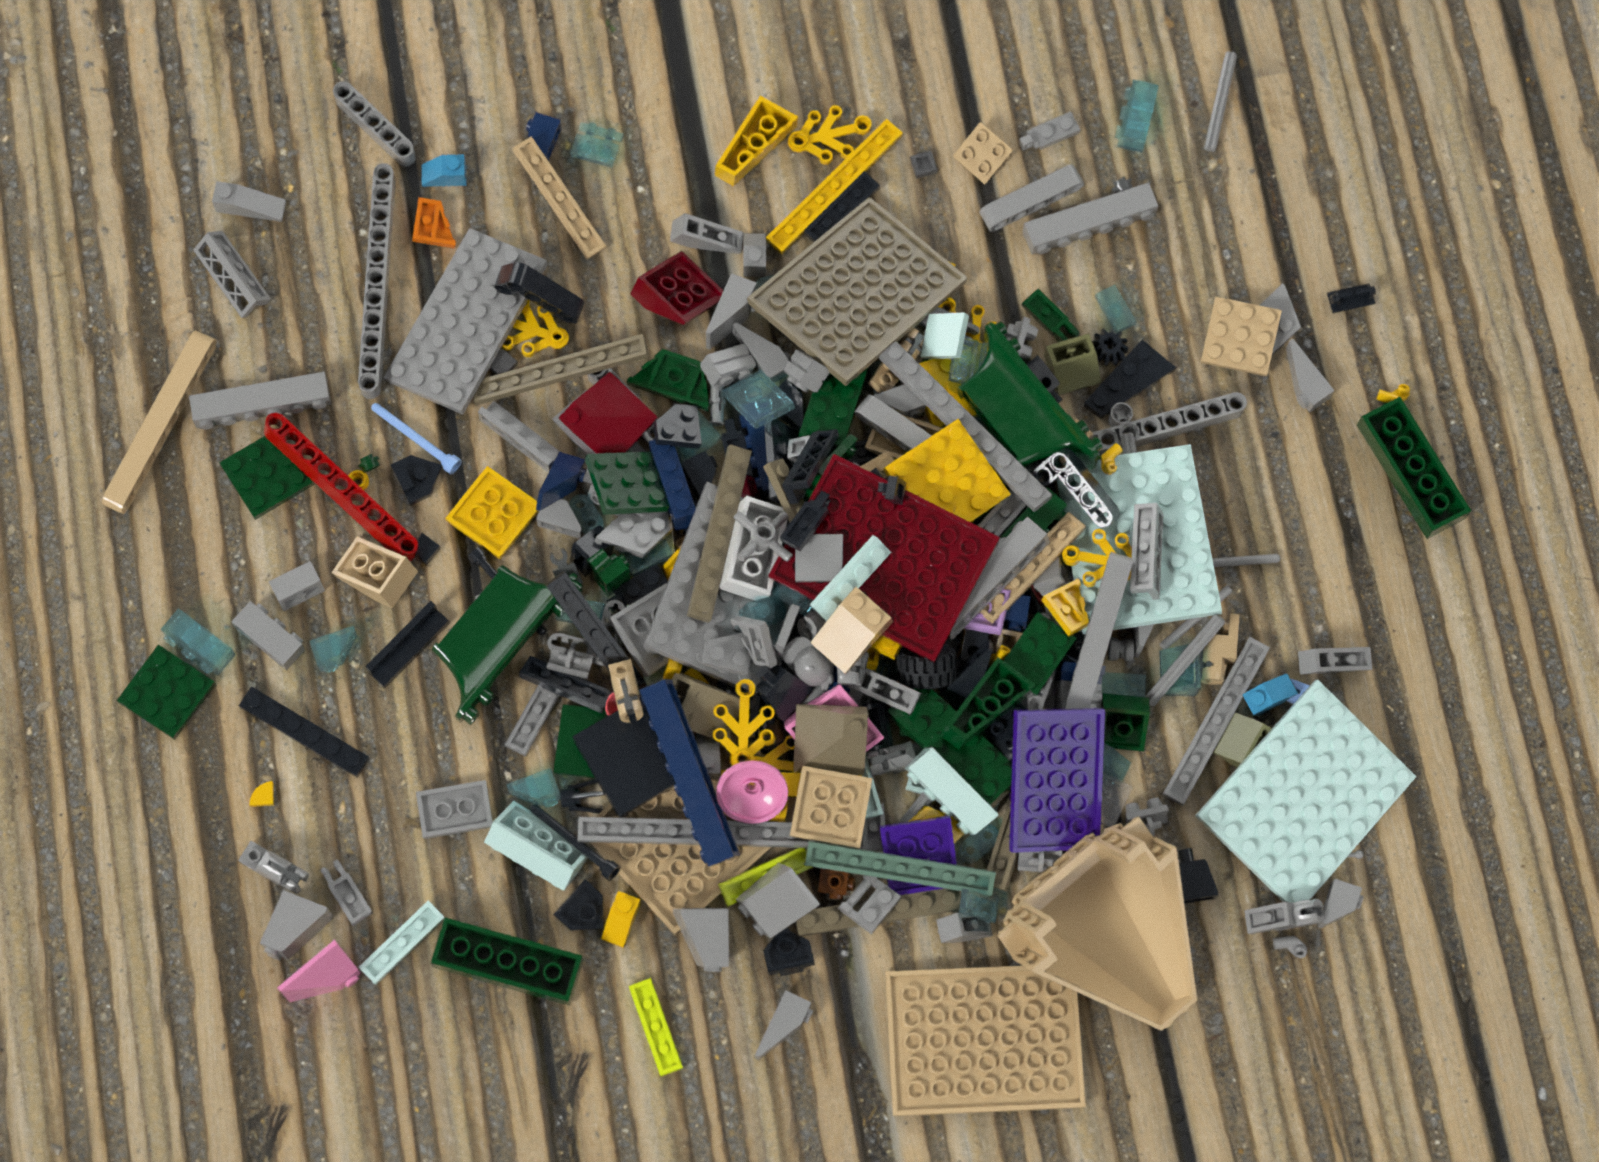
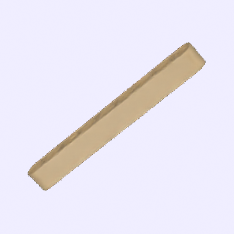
M196 330L192 332L102 498V505L122 514L127 512L216 348V339Z

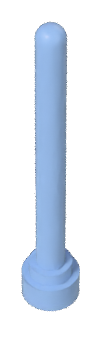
M378 403L372 404V411L441 461V465L446 472L452 475L458 470L462 463L461 459L455 455H446Z

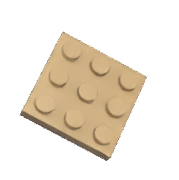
M1215 297L1201 363L1267 377L1282 310Z
M802 766L790 837L860 849L872 778Z

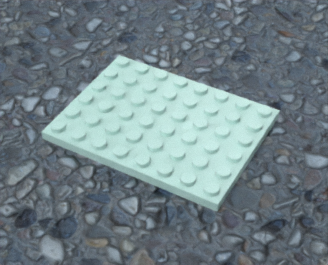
M1191 444L1118 455L1115 458L1117 470L1111 475H1107L1101 470V462L1098 460L1096 468L1089 471L1117 505L1120 513L1119 518L1107 527L1097 526L1059 478L1057 479L1059 497L1067 504L1064 511L1066 513L1069 511L1086 525V529L1071 544L1078 547L1082 552L1106 556L1100 546L1092 540L1093 531L1102 529L1106 533V540L1117 554L1126 556L1124 551L1115 545V537L1119 533L1127 534L1129 544L1132 547L1134 504L1157 503L1164 514L1160 599L1153 600L1148 592L1132 593L1130 590V580H1128L1113 630L1222 614ZM1074 474L1075 481L1081 483L1079 475ZM1088 492L1089 499L1095 501L1094 494ZM1097 534L1095 538L1102 539L1103 535ZM1120 538L1118 542L1123 544L1126 542V540L1124 538ZM1069 551L1070 557L1076 554L1074 551ZM1080 561L1077 565L1071 566L1073 580L1078 578L1081 582L1079 587L1081 597H1084V609L1090 621L1102 579L1098 580L1093 587H1086L1083 584L1082 577L1085 572H1094L1103 565ZM1089 576L1085 580L1092 582L1094 578ZM1088 625L1086 628L1082 629L1083 635L1086 634Z
M1314 680L1195 816L1283 902L1294 903L1310 900L1417 776L1319 680Z

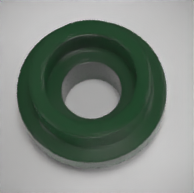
M369 454L361 458L358 468L362 469L363 473L376 469L380 466L378 462L380 460L379 456L373 457V454Z

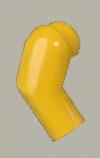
M1401 384L1393 392L1379 389L1376 400L1388 403L1401 397L1405 401L1410 395V387L1406 384Z
M1117 443L1101 455V470L1107 475L1116 472L1115 458L1123 452L1121 446Z
M1001 645L996 654L992 652L987 667L990 668L998 657L1004 661L1010 649L1007 646Z

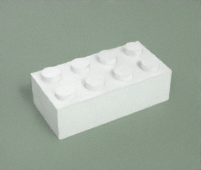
M746 496L738 506V511L756 525L760 522L771 523L784 511L782 507ZM735 520L719 589L762 603L771 594L774 580L768 578V575L779 555L770 548L766 551L755 550L744 562L740 561L737 555L751 542V532ZM787 520L776 530L775 533V541H777L781 546L782 541L780 537L782 533L785 531Z

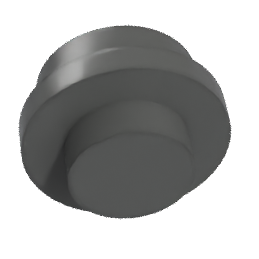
M1125 177L1120 178L1113 183L1115 187L1111 190L1118 193L1132 188L1131 178L1127 180Z

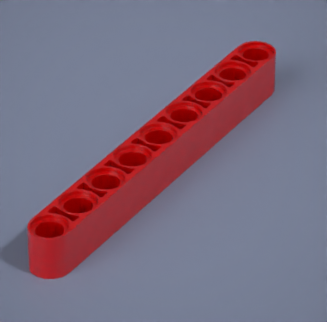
M280 413L269 414L266 417L264 426L265 437L384 548L405 556L410 562L413 561L418 548L416 538ZM271 425H277V426H279L280 428H279V429H273V428H271L270 426H271ZM287 440H293V441H295L296 443H295V444H289V443L287 442ZM309 455L312 459H305L303 456ZM324 470L327 471L329 474L324 475L321 474L319 471ZM340 485L343 486L345 489L339 490L336 488V486ZM359 501L362 505H355L352 502ZM369 516H375L378 520L373 521L369 519ZM390 531L393 532L395 535L388 536L385 532ZM402 547H409L411 551H404Z

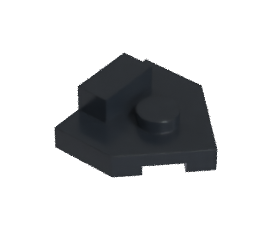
M413 455L391 464V468L410 506L431 497L437 477L442 469L441 464Z
M584 879L562 902L553 915L570 931L604 929L603 895Z
M787 927L776 934L763 950L768 975L780 973V977L804 972L803 968L815 966L810 941L791 932Z

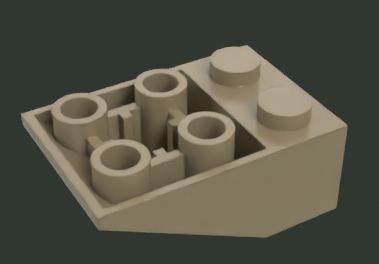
M675 673L672 682L691 730L713 738V730L723 728L730 739L733 731L721 718L714 716L713 708L718 704L725 705L728 713L737 721L739 718L740 698L685 673ZM718 707L716 710L719 716L724 714L723 707ZM719 730L716 732V738L722 739L724 733Z

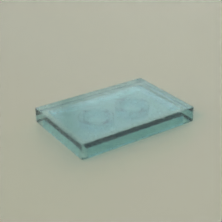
M761 370L722 390L724 397L755 429L795 408L793 401Z

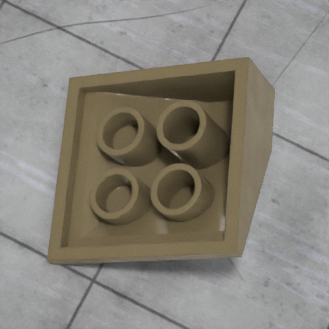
M796 704L793 773H801L802 766L864 776L868 723L867 707Z

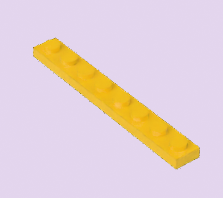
M886 119L766 237V241L782 255L864 171L867 172L903 136V132Z

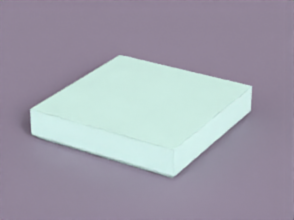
M966 313L929 314L920 357L923 359L961 358L969 315Z

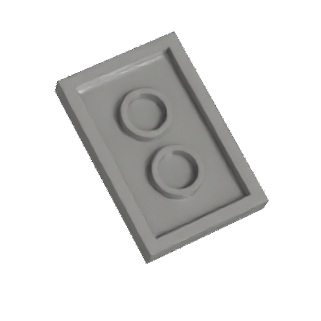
M486 780L416 792L423 839L491 828L493 821Z

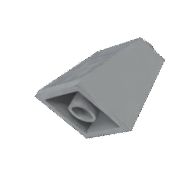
M779 862L736 899L740 904L738 909L745 918L750 917L754 922L752 925L754 930L760 936L764 934L769 938H772L820 904L793 869Z
M283 890L260 944L265 949L264 952L268 953L267 956L281 961V958L289 960L332 920L333 915L327 907Z
M673 909L674 917L696 965L703 967V971L722 972V967H729L728 909Z

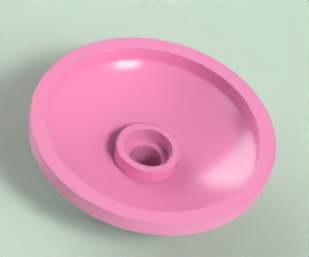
M745 761L733 765L722 774L717 784L716 795L718 804L727 816L742 823L755 824L768 821L781 812L787 801L788 788L785 778L775 767L760 761Z

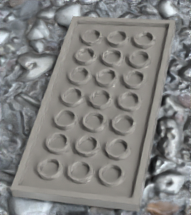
M469 228L383 377L385 381L463 415L528 301L527 298L518 293L506 295L495 290L494 284L501 266L520 262L543 274L548 265L547 260Z

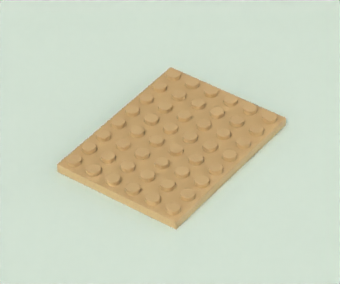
M692 731L694 738L696 740L697 732ZM733 732L730 740L738 747V736ZM721 743L720 777L721 770H727L732 767L729 762L730 752ZM759 750L754 756L764 757L765 755ZM740 755L738 761L740 763L744 762L745 756ZM712 779L711 781L716 792L719 779ZM674 787L628 813V817H626L690 820L684 815V803L682 798L676 794ZM787 797L789 802L785 822H792L797 797ZM611 805L607 806L596 816L618 818ZM725 815L727 821H736ZM589 842L605 860H614L621 866L618 875L675 936L681 930L674 917L673 909L708 907L722 894L718 886L719 883L747 871L773 848L737 846L740 856L716 866L708 867L707 863L705 864L700 856V845Z
M1024 966L885 972L893 1117L1086 1107L1078 995L1076 991L1039 975Z

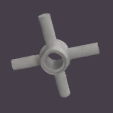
M740 511L735 514L733 518L751 532V542L737 555L740 561L744 562L755 550L766 551L769 548L786 562L792 558L793 555L775 541L776 530L789 518L786 512L782 511L771 523L760 522L757 525Z

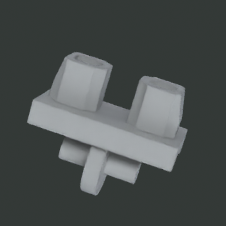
M1023 317V320L1017 321L1015 325L1009 324L1007 333L1004 335L1008 341L1012 338L1017 339L1021 346V349L1017 352L1022 360L1029 359L1033 350L1032 347L1024 344L1025 339L1033 341L1038 333V328L1029 324L1031 319Z
M553 645L547 669L587 679L594 656L575 651L572 648L566 649Z
M1158 797L1149 799L1147 801L1148 809L1140 810L1138 803L1127 804L1125 826L1133 818L1139 816L1152 836H1155V829L1162 828V824L1168 822L1167 813L1169 810L1167 804L1162 805Z
M1062 850L1020 852L1017 869L1020 871L1043 872L1062 856Z

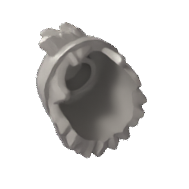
M797 637L790 641L783 652L785 663L807 685L821 686L822 691L828 690L834 681V664L810 643L811 640L806 637Z

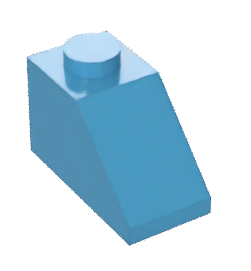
M464 154L441 155L422 164V187L467 186Z
M1286 673L1264 682L1242 695L1253 715L1259 717L1299 693Z

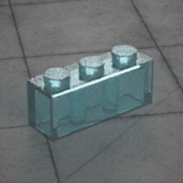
M1133 79L1132 86H1127L1124 99L1128 100L1127 106H1122L1119 119H1123L1122 126L1117 125L1114 137L1118 139L1117 147L1140 153L1143 152L1159 85Z
M179 608L160 629L164 634L163 639L172 647L175 645L183 649L181 653L191 661L195 658L200 662L199 667L208 674L213 672L218 676L236 655L231 647Z

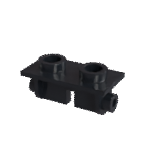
M1368 283L1327 292L1332 313L1375 305L1373 295L1376 294V289Z

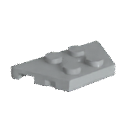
M1281 284L1259 305L1282 310L1272 355L1301 328L1284 284Z
M667 512L621 514L596 536L595 542L600 545L604 542L615 546V550L629 552L633 556L643 558L672 532L674 526L671 524Z

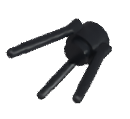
M596 779L576 785H568L567 789L560 790L562 808L569 807V811L600 814L604 809L578 806L577 804H581L582 798L603 796L605 791L581 793L578 790L596 784Z

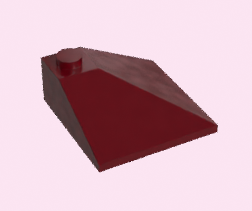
M680 251L639 276L630 295L646 310L685 325L717 305L723 290L683 251Z
M612 372L606 374L574 400L558 417L562 423L596 454L627 452L659 418Z

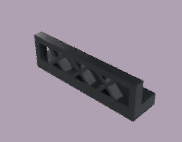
M837 429L812 432L782 484L790 504L799 503L806 489L812 484L839 436Z
M430 601L365 666L368 674L386 688L450 623L449 620Z

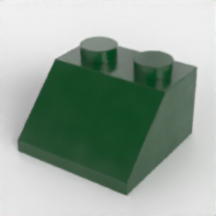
M1103 693L1101 705L1102 709H1105L1104 748L1144 752L1150 716L1149 698Z

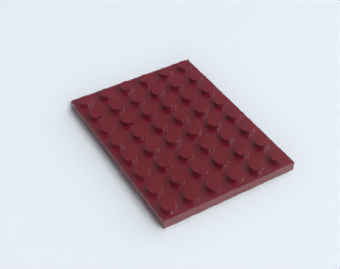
M833 454L808 502L810 500L814 501L821 491L829 494L831 500L827 507L829 510L827 516L814 534H843V567L873 535L891 551L887 558L858 589L892 618L893 623L881 636L935 663L993 554L1000 537L905 490L903 505H895L885 499L882 493L877 492L879 483H888L887 480ZM785 544L784 548L793 556L788 562L778 556L768 578L814 600L830 582H795L796 549Z

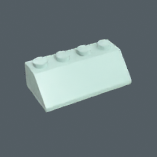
M932 747L924 748L905 767L909 772L907 777L916 785L920 783L925 788L923 793L931 801L936 799L941 805L939 809L946 816L954 817L958 821L956 826L965 835L967 833L975 835L999 815Z
M515 801L493 821L484 841L495 851H499L515 863L522 865L533 874L542 877L563 891L572 883L587 860L584 854L536 817L530 810Z

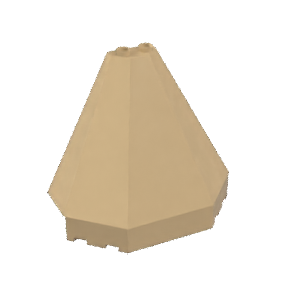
M1139 816L1133 818L1126 826L1119 823L1105 828L1104 834L1095 836L1094 833L1086 835L1052 863V866L1045 869L1014 895L1012 900L1014 907L1007 911L1003 921L1005 928L999 931L997 936L1011 954L1012 959L1029 970L1161 1031L1164 1028L1170 1027L1179 1015L1187 1012L1192 1007V1004L1197 1001L1177 848L1157 837H1153Z

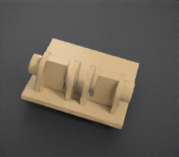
M980 122L954 153L953 157L981 182L986 184L1003 162L1007 163L1010 160V154L1013 149Z

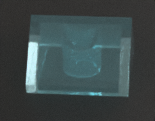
M1189 644L1159 651L1160 678ZM1200 653L1164 696H1197L1201 689Z

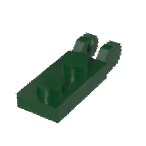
M1040 289L1035 290L1022 302L1021 306L1052 336L1054 335L1058 342L1068 340L1060 331L1063 326L1072 337L1075 338L1080 335L1078 329L1069 321V318Z

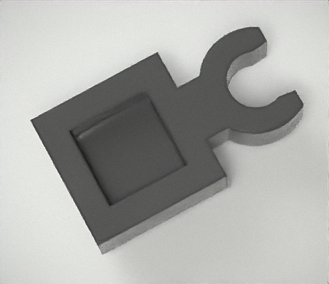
M564 548L561 549L563 554L561 559H556L554 554L550 553L551 562L558 566V568L553 569L555 577L563 571L568 576L575 573L579 576L578 582L583 584L575 562L567 563L568 555Z

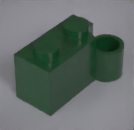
M600 549L587 559V563L593 570L594 581L607 597H610L614 594L613 591L630 580V570L628 568L630 564L622 554L617 557L614 553L609 557L603 549Z

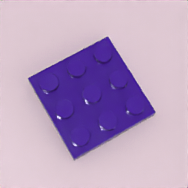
M950 816L879 826L883 853L957 865ZM887 879L888 887L899 895L944 889Z

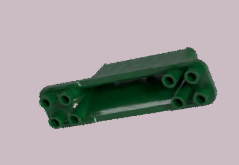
M1001 321L997 324L992 322L986 324L984 341L988 348L986 358L978 371L966 382L958 386L959 397L967 401L1001 445L1023 467L1040 459L1050 457L1063 448H1069L1075 452L1088 470L1096 468L1097 461L1101 459L1099 450L1103 448L1101 441L1096 436L1089 439L1085 434L1089 431L1087 424L1083 420L1076 423L1053 398L1020 358L1017 351L1021 349V346L1017 339L1012 338L1008 341L1004 336L1007 333L1005 325Z
M501 565L497 569L498 572L440 643L436 642L432 651L452 672L460 690V706L455 715L456 720L460 723L465 720L468 724L472 725L480 715L475 706L479 702L485 707L489 705L494 698V693L490 691L493 682L537 631L540 625L552 613L559 618L565 613L545 586L546 583L528 580ZM572 573L569 578L581 593L583 585L578 582L579 576Z

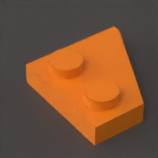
M419 197L412 242L455 249L456 241L451 234L450 225L445 217L441 201Z

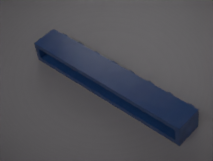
M664 679L641 689V704L649 713V725L653 731H656L658 736V748L661 753L665 754L667 771L670 775H673L675 780V792L678 797L682 798L684 803L683 812L686 818L691 821L693 826L691 832L695 841H698L700 844V856L703 862L707 863L708 867L740 856L724 812L718 804L714 786L672 679Z

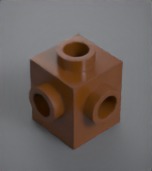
M821 868L818 892L829 893V898L843 900L844 895L851 896V891H854L856 885V878L853 877V873Z

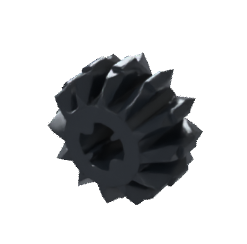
M1112 327L1108 333L1103 328L1101 329V334H1094V340L1092 341L1097 354L1098 363L1104 360L1105 366H1108L1109 361H1111L1115 366L1118 360L1123 361L1125 359L1124 354L1129 349L1126 346L1128 340L1127 338H1121L1122 331L1115 334Z

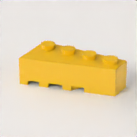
M760 95L717 162L715 176L735 186L797 128L798 116Z

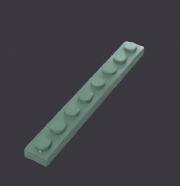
M808 841L805 858L806 866L992 896L996 875L995 871L815 841Z

